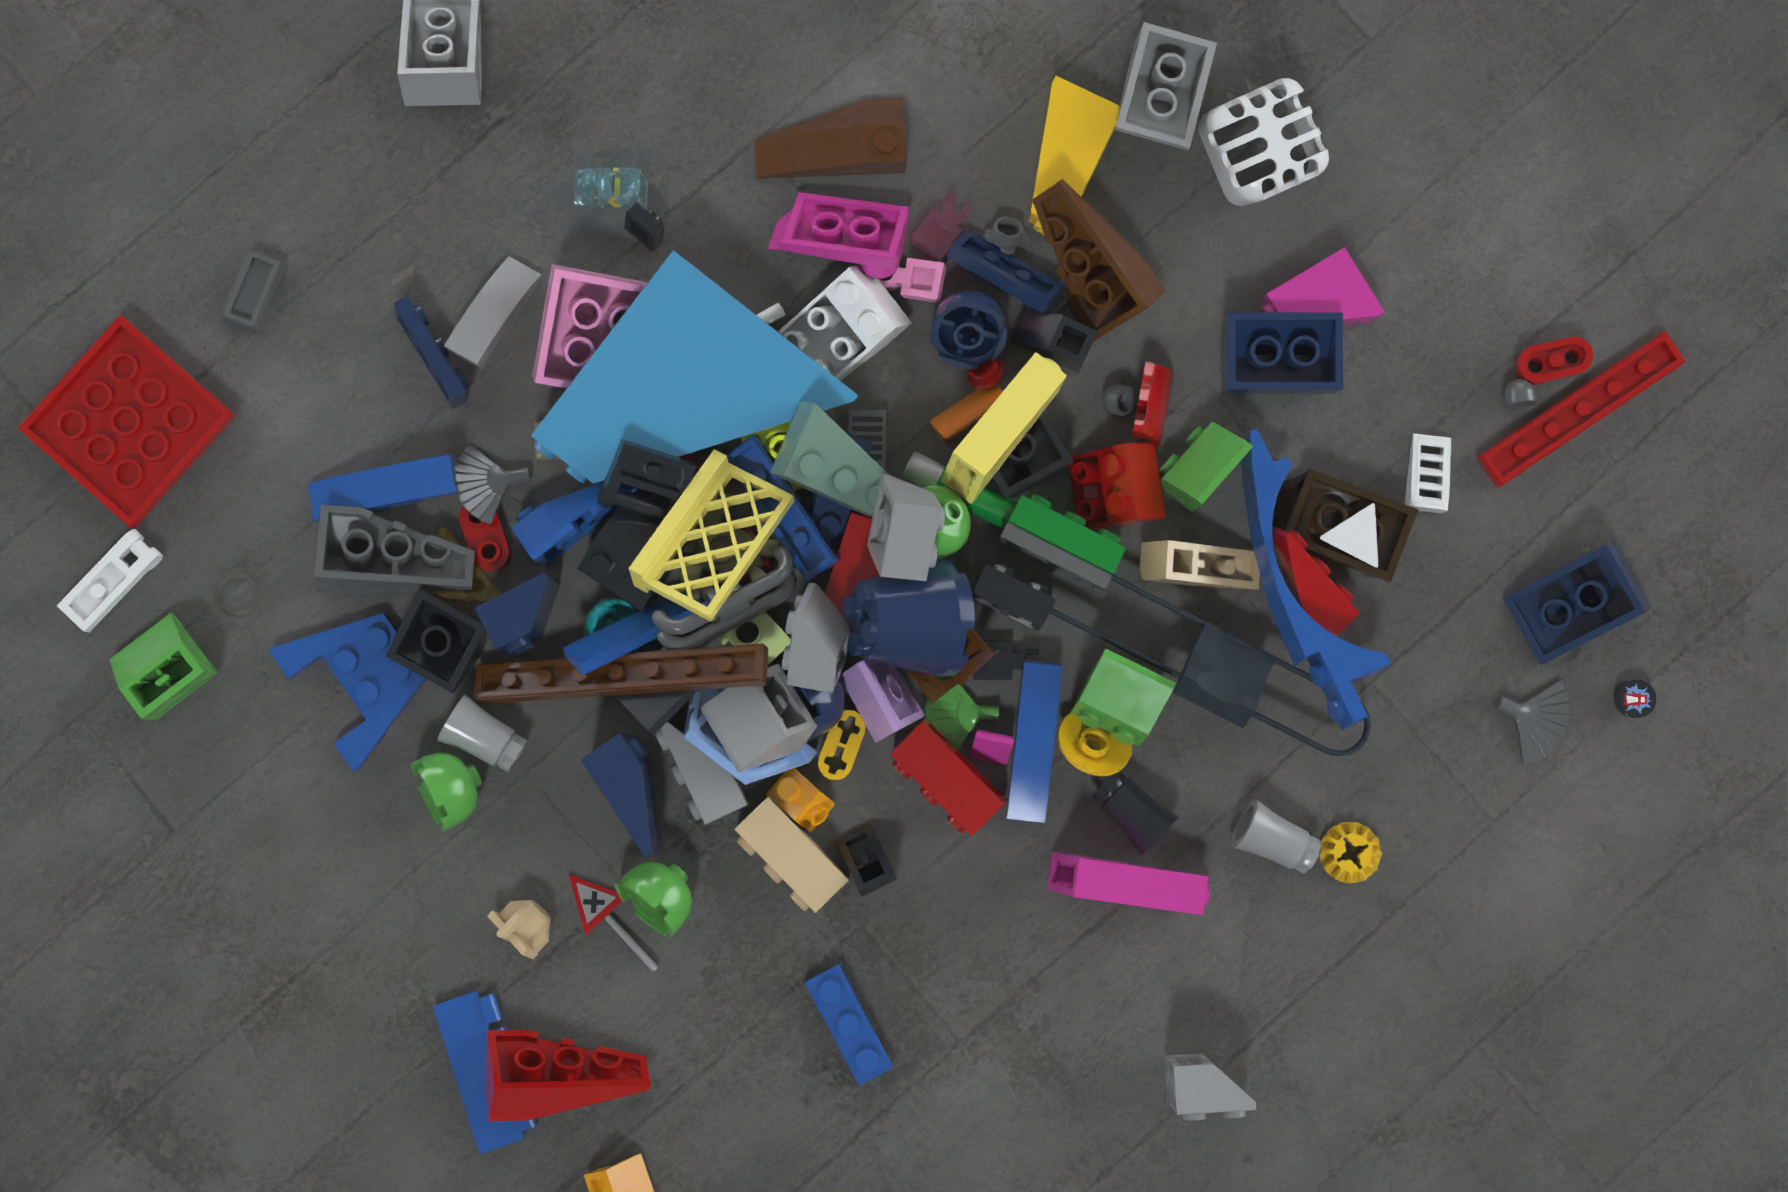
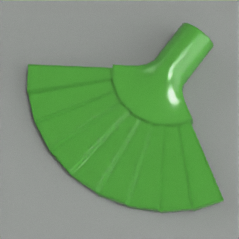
M939 676L938 680L944 681L949 676ZM957 684L934 703L927 697L925 718L959 750L967 735L978 721L999 720V705H977L969 694L967 695L963 687Z

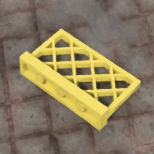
M714 449L629 567L634 586L646 593L652 590L711 622L794 503V496L730 464L727 455ZM731 478H734L746 484L748 493L725 498L723 489ZM771 497L780 502L774 511L758 515L755 500ZM746 502L751 503L754 516L731 521L728 507ZM724 508L727 522L704 527L703 518L707 512ZM753 525L757 526L758 535L754 541L737 544L734 530ZM730 531L733 546L710 551L707 536ZM703 538L706 552L683 557L681 549L686 541ZM736 555L737 565L733 571L716 575L713 560ZM708 561L712 576L689 581L686 566ZM677 568L682 569L684 583L667 586L659 582L665 571ZM719 583H724V584L721 586V588L719 589V585H718V584H719ZM711 585L715 586L716 595L708 607L693 600L691 590ZM687 591L688 596L682 594V592Z

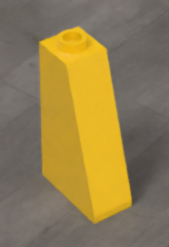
M1055 75L1049 94L1032 200L1061 179L1081 197L1083 196L1115 130L1119 105ZM1032 201L1029 222L1034 224L1033 228L1037 232L1044 235Z

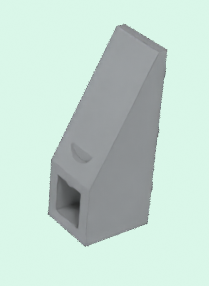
M668 720L655 734L664 751L670 749L676 763L670 766L678 784L681 786L686 783L692 797L687 799V803L696 821L702 818L706 825L749 805L739 780L684 738V731Z

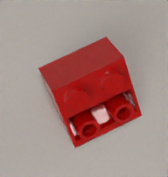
M1123 443L1071 457L1073 462L1069 471L1076 515L1086 520L1084 526L1088 529L1095 531L1166 518L1155 443Z

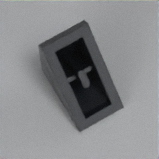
M870 823L836 840L862 897L897 880V875Z

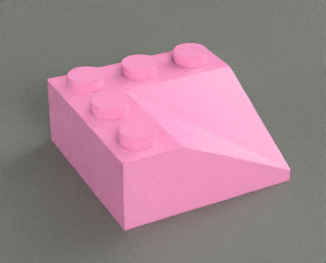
M552 264L532 373L534 382L568 388L648 282Z

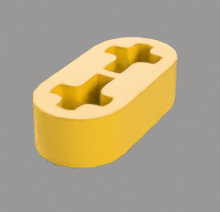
M845 710L840 718L842 721H847L849 716H853L856 718L855 725L860 727L858 734H850L847 744L840 742L843 730L838 727L839 721L827 734L819 756L818 766L823 776L830 780L843 779L850 773L866 731V725L861 715L856 711ZM838 746L845 749L841 760L847 763L845 770L838 769L836 774H831L829 772L830 766L825 763V758L827 756L833 757Z

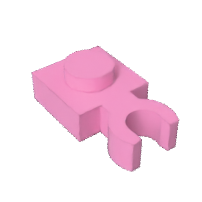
M907 258L906 268L898 267L890 280L879 281L887 291H894L902 287L901 295L903 298L940 303L947 266L943 262Z

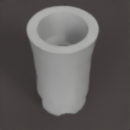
M467 695L460 699L437 741L467 752L493 767L497 764V766L507 772L516 763L528 740L515 734L516 730L490 715Z
M1253 799L1245 807L1236 823L1231 838L1232 848L1256 854L1288 869L1294 868L1304 874L1315 864L1322 845L1321 840L1309 835L1307 830L1277 815L1257 799Z

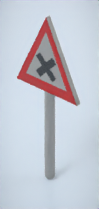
M569 874L585 936L605 919L649 969L656 971V963L610 914L623 902L618 893Z

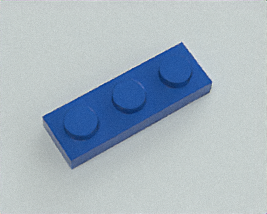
M838 963L806 980L805 984L858 1085L860 1086L892 1069L893 1064L840 964Z

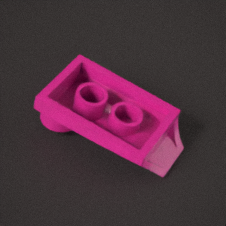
M798 192L794 207L777 220L768 250L861 264V269L868 276L878 279L885 278L894 274L899 267L906 242L909 207Z

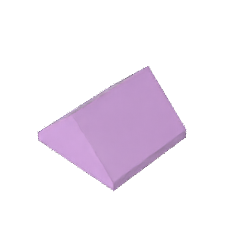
M864 659L840 675L875 743L925 717L899 667Z

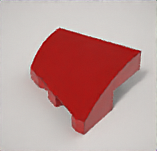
M1145 362L1132 436L1147 439L1146 443H1155V447H1161L1174 373L1164 366Z

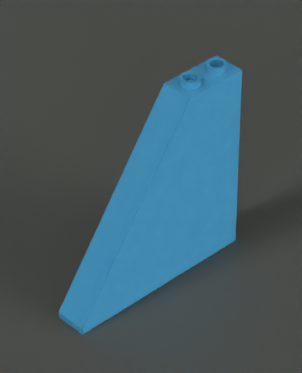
M673 250L532 433L531 437L537 440L534 447L546 457L553 460L555 456H558L567 463L568 466L565 470L581 483H584L586 479L592 483L606 480L621 439L679 457L790 422L795 415L800 401L816 403L825 411L853 402L858 395Z

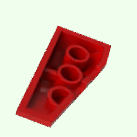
M487 1030L485 1093L489 1122L528 1121L650 1090L651 1082L646 1056L602 1046L595 1050L574 1046L575 1040L562 1038L560 1043L538 1038L539 1032L529 1030Z

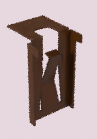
M967 629L963 652H967L968 656H971L981 648L983 651L969 659L958 674L940 681L936 676L911 670L907 673L928 699L934 703L957 684L962 686L970 680L999 651L993 653L974 629Z

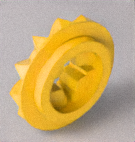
M1343 822L1333 826L1326 832L1321 841L1322 845L1319 854L1324 869L1331 877L1340 882L1351 884L1366 881L1368 877L1378 870L1382 852L1379 838L1369 827L1357 822ZM1343 838L1352 846L1365 845L1361 852L1357 854L1359 867L1351 859H1340L1337 861V858L1346 852V843Z

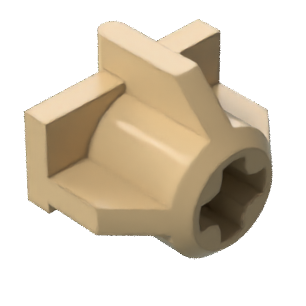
M533 900L510 901L500 913L492 910L488 914V918L499 929L497 937L511 942L523 956L534 959L538 952L549 942L551 917Z

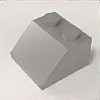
M881 474L867 543L868 550L880 577L927 581L929 568H934L936 564L937 546L934 542L936 532L943 529L945 510L941 507L933 492L888 474Z

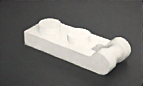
M136 529L127 532L57 605L84 632L90 633L133 586L162 560L163 555L155 547L149 548L143 542L144 537ZM131 552L138 557L132 566L124 560Z

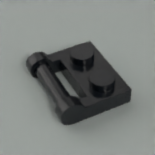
M621 439L606 480L599 490L597 503L606 507H611L613 504L657 518L659 523H661L690 484L696 470V465L694 462ZM624 483L668 498L664 504L618 489L620 484Z

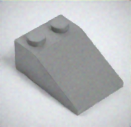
M403 0L397 75L404 106L481 104L480 0Z
M1144 22L1135 40L1115 130L1189 151L1217 43Z

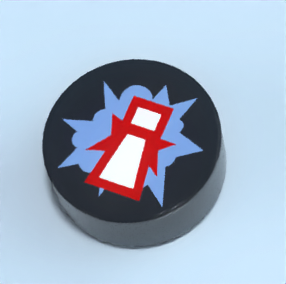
M1628 680L1617 687L1614 694V704L1617 710L1626 717H1645L1653 711L1656 705V693L1653 687L1643 680Z

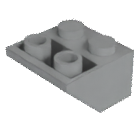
M809 583L803 596L797 595L794 611H789L787 617L786 634L792 636L790 647L786 646L784 650L782 669L788 670L786 685L833 693L847 659L848 637L850 634L849 623L821 588L815 583Z
M779 664L767 667L766 685L727 688L705 703L700 709L738 773L801 751L817 727L794 687L786 685L787 676Z
M1203 1053L1164 1055L1167 1103L1177 1115L1183 1116V1120H1203L1207 1118L1206 1113L1222 1112V1117L1241 1118L1246 1116V1111L1256 1110V1102Z

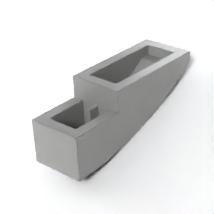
M508 256L470 304L444 347L483 370L499 341L506 339L542 275Z

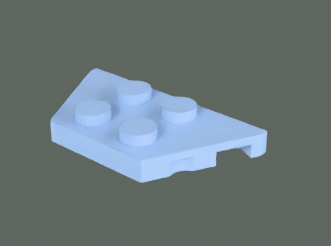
M727 688L698 690L689 699L684 738L745 785L808 764L817 753L815 749L806 743L801 751L738 773L700 710L705 703Z

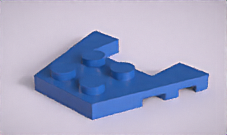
M385 613L284 643L268 650L286 677L290 679L323 657L366 720L333 743L353 772L363 767L367 757L376 745L380 744L398 715L402 714L427 680L386 657L398 630Z

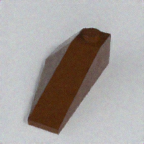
M903 98L864 99L756 139V179L906 173Z
M1063 179L1032 200L1047 243L1053 245L1059 262L1056 269L1059 277L1065 279L1070 294L1067 300L1072 313L1080 323L1098 331L1093 341L1149 308L1166 291L1144 258Z

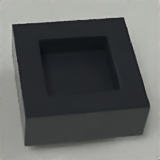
M635 203L626 212L624 229L653 252L663 242L665 226H663L662 220L654 211L650 209L645 210Z

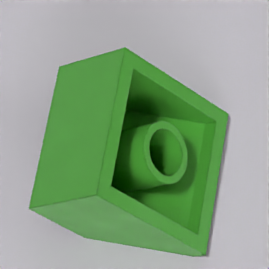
M1211 422L1206 429L1198 425L1184 441L1189 446L1180 458L1174 453L1159 469L1164 474L1160 480L1161 487L1191 513L1206 501L1253 447L1248 441L1214 422Z
M1105 648L1088 673L1070 713L1077 716L1079 721L1088 727L1104 729L1112 733L1117 741L1139 747L1150 734L1176 682Z

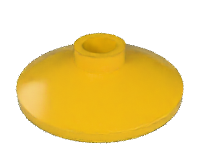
M1071 713L1063 719L1059 727L1058 743L1063 755L1074 767L1082 772L1094 776L1113 775L1121 771L1131 757L1132 745H1126L1117 741L1112 733L1104 729L1091 728L1084 725L1077 716Z

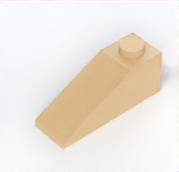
M1171 540L1141 543L1139 581L1259 590L1260 572L1254 551Z

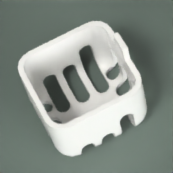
M1289 78L1278 79L1208 111L1201 118L1198 128L1201 140L1223 193L1232 204L1246 206L1260 202L1314 178L1326 169L1329 162L1328 149L1323 146L1320 138L1321 131L1313 122L1311 107L1303 108L1299 102L1298 94L1304 90L1297 81ZM1271 90L1278 92L1283 98H1276ZM1261 94L1265 99V105L1262 108H1256L1249 99ZM1284 100L1290 115L1277 118L1273 114V107ZM1241 104L1244 108V114L1237 118L1232 116L1228 109ZM1247 116H1254L1258 120V127L1254 131L1219 146L1214 138V131ZM1293 122L1298 137L1286 140L1282 136V128ZM1255 138L1265 139L1267 148L1264 152L1231 165L1227 157L1228 150ZM1302 144L1307 158L1298 162L1294 161L1290 156V152L1293 147ZM1266 159L1274 161L1276 168L1272 174L1241 187L1235 175L1236 172ZM1308 160V168L1304 173V163ZM1292 169L1295 172V178L1284 183L1282 177L1284 171ZM1267 178L1272 179L1275 187L1262 192V182Z

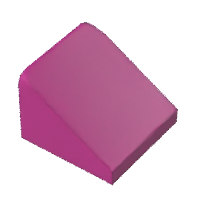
M977 730L974 734L970 757L974 760L1004 766L1008 763L1014 739L1007 735Z

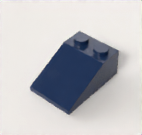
M1614 541L1593 550L1503 598L1540 665L1646 613L1651 608Z
M619 733L580 760L644 857L647 858L660 851L651 768L646 760L650 752L639 736L634 737L630 736V734Z

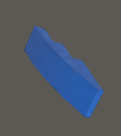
M451 455L393 464L308 483L313 521H320L321 505L361 507L377 512L390 510L389 507L424 502V499L458 494L453 456Z
M1024 660L1015 727L1007 819L1045 823L1057 725L1062 664Z

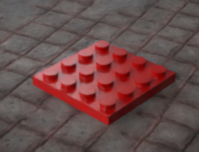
M119 315L20 424L18 429L128 527L135 529L237 415L127 318Z

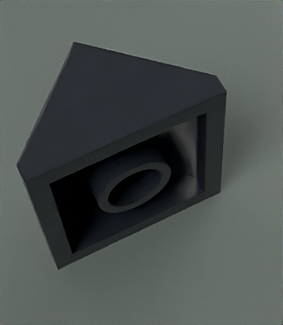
M421 588L415 596L386 657L445 690L454 693L483 654L487 632L480 620Z

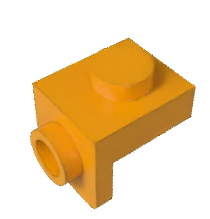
M796 768L785 771L766 793L795 822L809 832L825 821L829 811L835 805L829 797L814 786Z

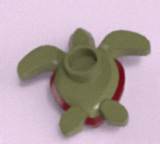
M724 493L725 498L733 496L730 493ZM724 508L707 512L703 518L704 527L721 524L725 514ZM746 527L734 530L737 544L754 541L756 535ZM730 531L707 536L710 551L733 546ZM703 538L690 540L684 552H691L694 555L706 552ZM768 540L738 583L747 580L752 582L766 575L765 571L769 568V558H775V549L778 546H782L780 541ZM736 555L713 560L716 575L718 571L725 567L729 571H733L737 565ZM708 561L686 566L689 581L701 579L703 574L707 577L712 576ZM681 569L679 573L680 583H684L685 581ZM699 589L691 590L693 600H699L701 597Z

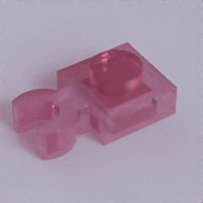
M953 192L945 198L941 207L942 214L932 208L909 239L910 243L936 262H940L944 258L951 245L961 235L963 230L955 224H961L966 221L972 210V206L968 204L962 212L954 211L951 204L956 194Z

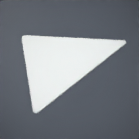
M1372 503L1322 535L1320 539L1377 568L1378 550L1375 504Z

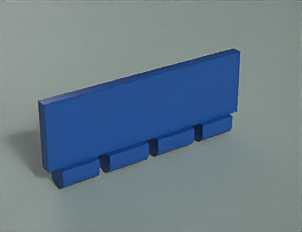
M477 990L433 1005L479 1153L482 1154L525 1139L523 1131L536 1127L535 1119L528 1121H488L485 1093L487 1030H491L490 1023L503 1019L495 993L480 997ZM502 1026L493 1030H506V1027Z

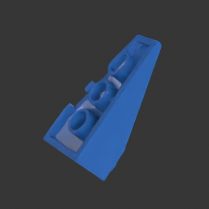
M604 482L543 503L537 508L532 505L516 517L518 523L512 527V530L533 561L547 567L615 512L618 506L612 504L611 507H606L597 503L598 493ZM621 483L618 489L632 495H638L643 491V489Z

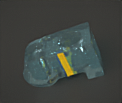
M596 168L575 171V204L593 208H631L637 203L643 209H647L648 177L640 168Z

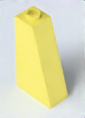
M1035 352L953 451L941 479L942 483L970 504L974 502L1059 392L1067 375L1061 371L1056 362L1049 358H1043Z

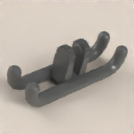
M778 546L774 551V556L778 561L777 568L743 587L738 583L713 618V620L716 618L718 620L688 636L677 637L675 635L691 632L710 621L695 613L681 619H672L663 610H656L652 614V621L659 628L657 632L658 641L668 650L699 648L785 602L794 593L797 578L793 571L794 560L789 549L785 546ZM725 567L724 569L718 571V574L730 571L728 570V568ZM780 585V587H778V588L775 589L774 591H772V592H770V593H768V594H766V595H764V596L758 598L757 600H755V601L749 603V601H750L751 599H753V598H755V597H757V596H759V595H761V594L767 592L768 590H770V589H772V588H774V587ZM712 586L699 588L701 596L707 603L706 607H708L716 595V591Z

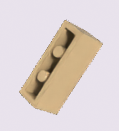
M769 796L734 829L740 835L736 839L737 843L750 856L757 852L766 862L762 867L764 871L776 883L779 884L784 880L793 889L789 896L803 911L810 907L816 913L850 879Z

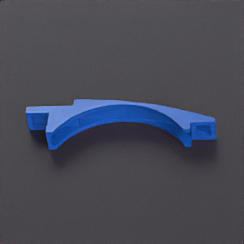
M1254 429L1244 439L1253 447L1241 460L1242 480L1251 543L1267 601L1294 667L1306 661L1309 662L1310 676L1317 687H1321L1325 694L1328 713L1334 722L1339 723L1343 731L1368 717L1352 684L1379 673L1390 665L1391 662L1386 653L1353 645L1324 629L1303 610L1291 594L1279 570L1274 553L1272 520L1277 495L1292 465L1288 457L1274 462L1258 429Z

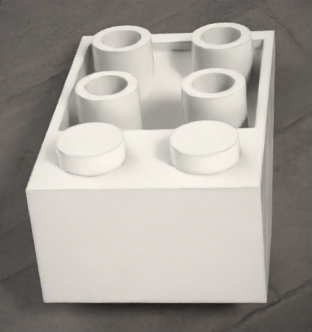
M861 265L849 267L782 327L778 333L838 380H842L887 346L912 322L879 279L868 276L861 269Z

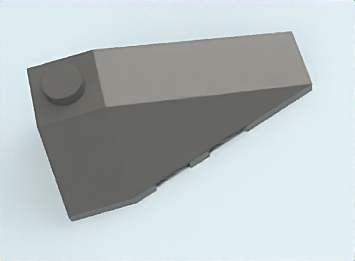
M321 505L314 580L317 592L352 595L418 592L421 588L426 591L472 590L475 551L434 535L427 536L414 531L398 521L393 523L375 516L372 511L361 507Z

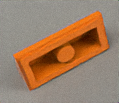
M997 385L985 390L977 389L932 418L930 425L941 442L947 444L974 427L1001 395L1003 390Z

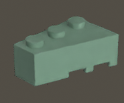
M801 401L770 473L869 518L873 517L881 474H888L816 403Z

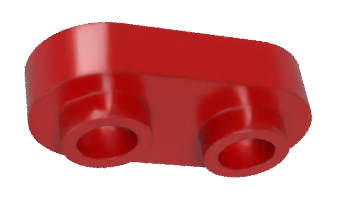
M1576 336L1528 347L1517 356L1515 372L1519 379L1526 380L1531 385H1539L1577 376L1591 366L1594 357L1593 349L1585 339ZM1566 352H1571L1575 356L1574 364H1570L1565 360ZM1530 360L1538 364L1539 370L1537 373L1530 371L1528 367Z
M462 506L459 512V522L468 548L475 551L474 563L477 567L487 572L503 570L511 560L512 550L498 510L491 524L484 522L474 523L472 515ZM490 545L495 546L496 555L491 559H486L484 556L485 548Z

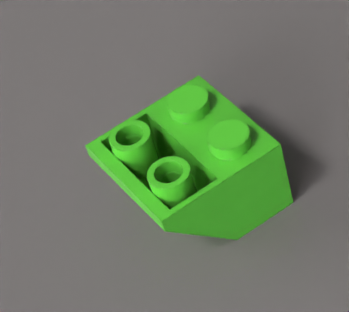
M173 613L168 614L109 659L118 689L139 717L147 720H158L218 674Z

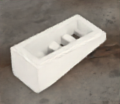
M1412 434L1405 505L1425 512L1444 513L1448 511L1451 438ZM1421 445L1439 447L1440 455L1421 453ZM1420 460L1438 462V469L1420 467ZM1420 475L1437 477V483L1420 482ZM1419 489L1436 491L1435 498L1419 496Z

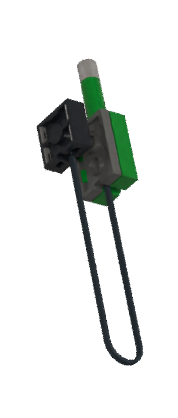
M918 452L913 453L902 475L904 479L922 488L929 485L949 488L941 482L946 470L945 466ZM985 486L972 504L960 496L969 512L1004 530L997 544L1097 595L1103 592L1110 580L1202 627L1205 625V620L1114 575L1126 550V547L1119 544L1121 538L1104 529H1100L1096 533L1084 526L1086 520L1069 511H1065L1064 515H1061L1050 509L1051 502L1032 493L1029 498L1021 495L1019 501L1016 502L1010 498L1005 499L1002 494ZM996 562L994 567L986 564L972 591L974 600L1035 631H1039L1043 627L1050 613L1178 679L1180 677V672L1052 608L1056 599L1049 596L1052 591L1051 589L1033 580H1030L1027 585L1015 579L1017 572L1003 564ZM1220 629L1228 638L1251 649L1262 650ZM1278 657L1275 658V664L1313 682L1309 673L1294 667ZM1362 702L1361 704L1368 716L1364 719L1363 734L1356 745L1347 750L1337 751L1327 748L1256 711L1252 715V717L1307 745L1333 756L1351 755L1360 750L1368 740L1371 730L1370 714Z

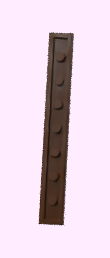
M762 643L627 653L585 675H582L566 658L477 664L473 701L478 704L764 686L767 680L768 647Z

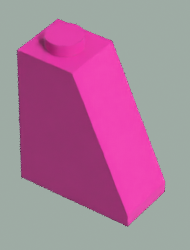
M1345 247L1268 292L1261 300L1263 305L1261 312H1343V326L1371 323L1384 313L1383 308Z

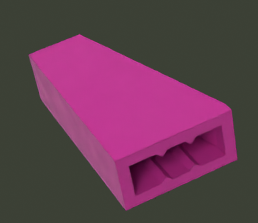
M1052 851L1046 889L1071 897L1198 915L1204 914V907L1208 904L1210 898L1209 876Z

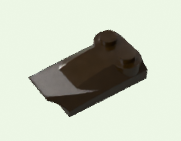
M1309 469L1300 476L1283 481L1274 506L1272 527H1277L1287 532L1291 529L1296 531L1308 544L1305 548L1308 552L1360 571L1367 577L1391 582L1418 509ZM1372 503L1375 504L1377 568L1320 539L1322 535Z

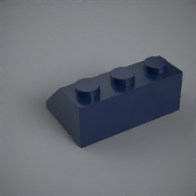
M1228 312L1226 314L1221 351V394H1335L1343 390V312Z

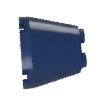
M936 560L935 567L929 568L927 581L880 577L878 575L859 581L852 595L844 597L842 610L844 617L849 619L848 651L850 655L931 676H954L964 668L969 658L967 652H963L967 629H974L975 626L974 602L968 578L965 573L957 572L953 566V560Z

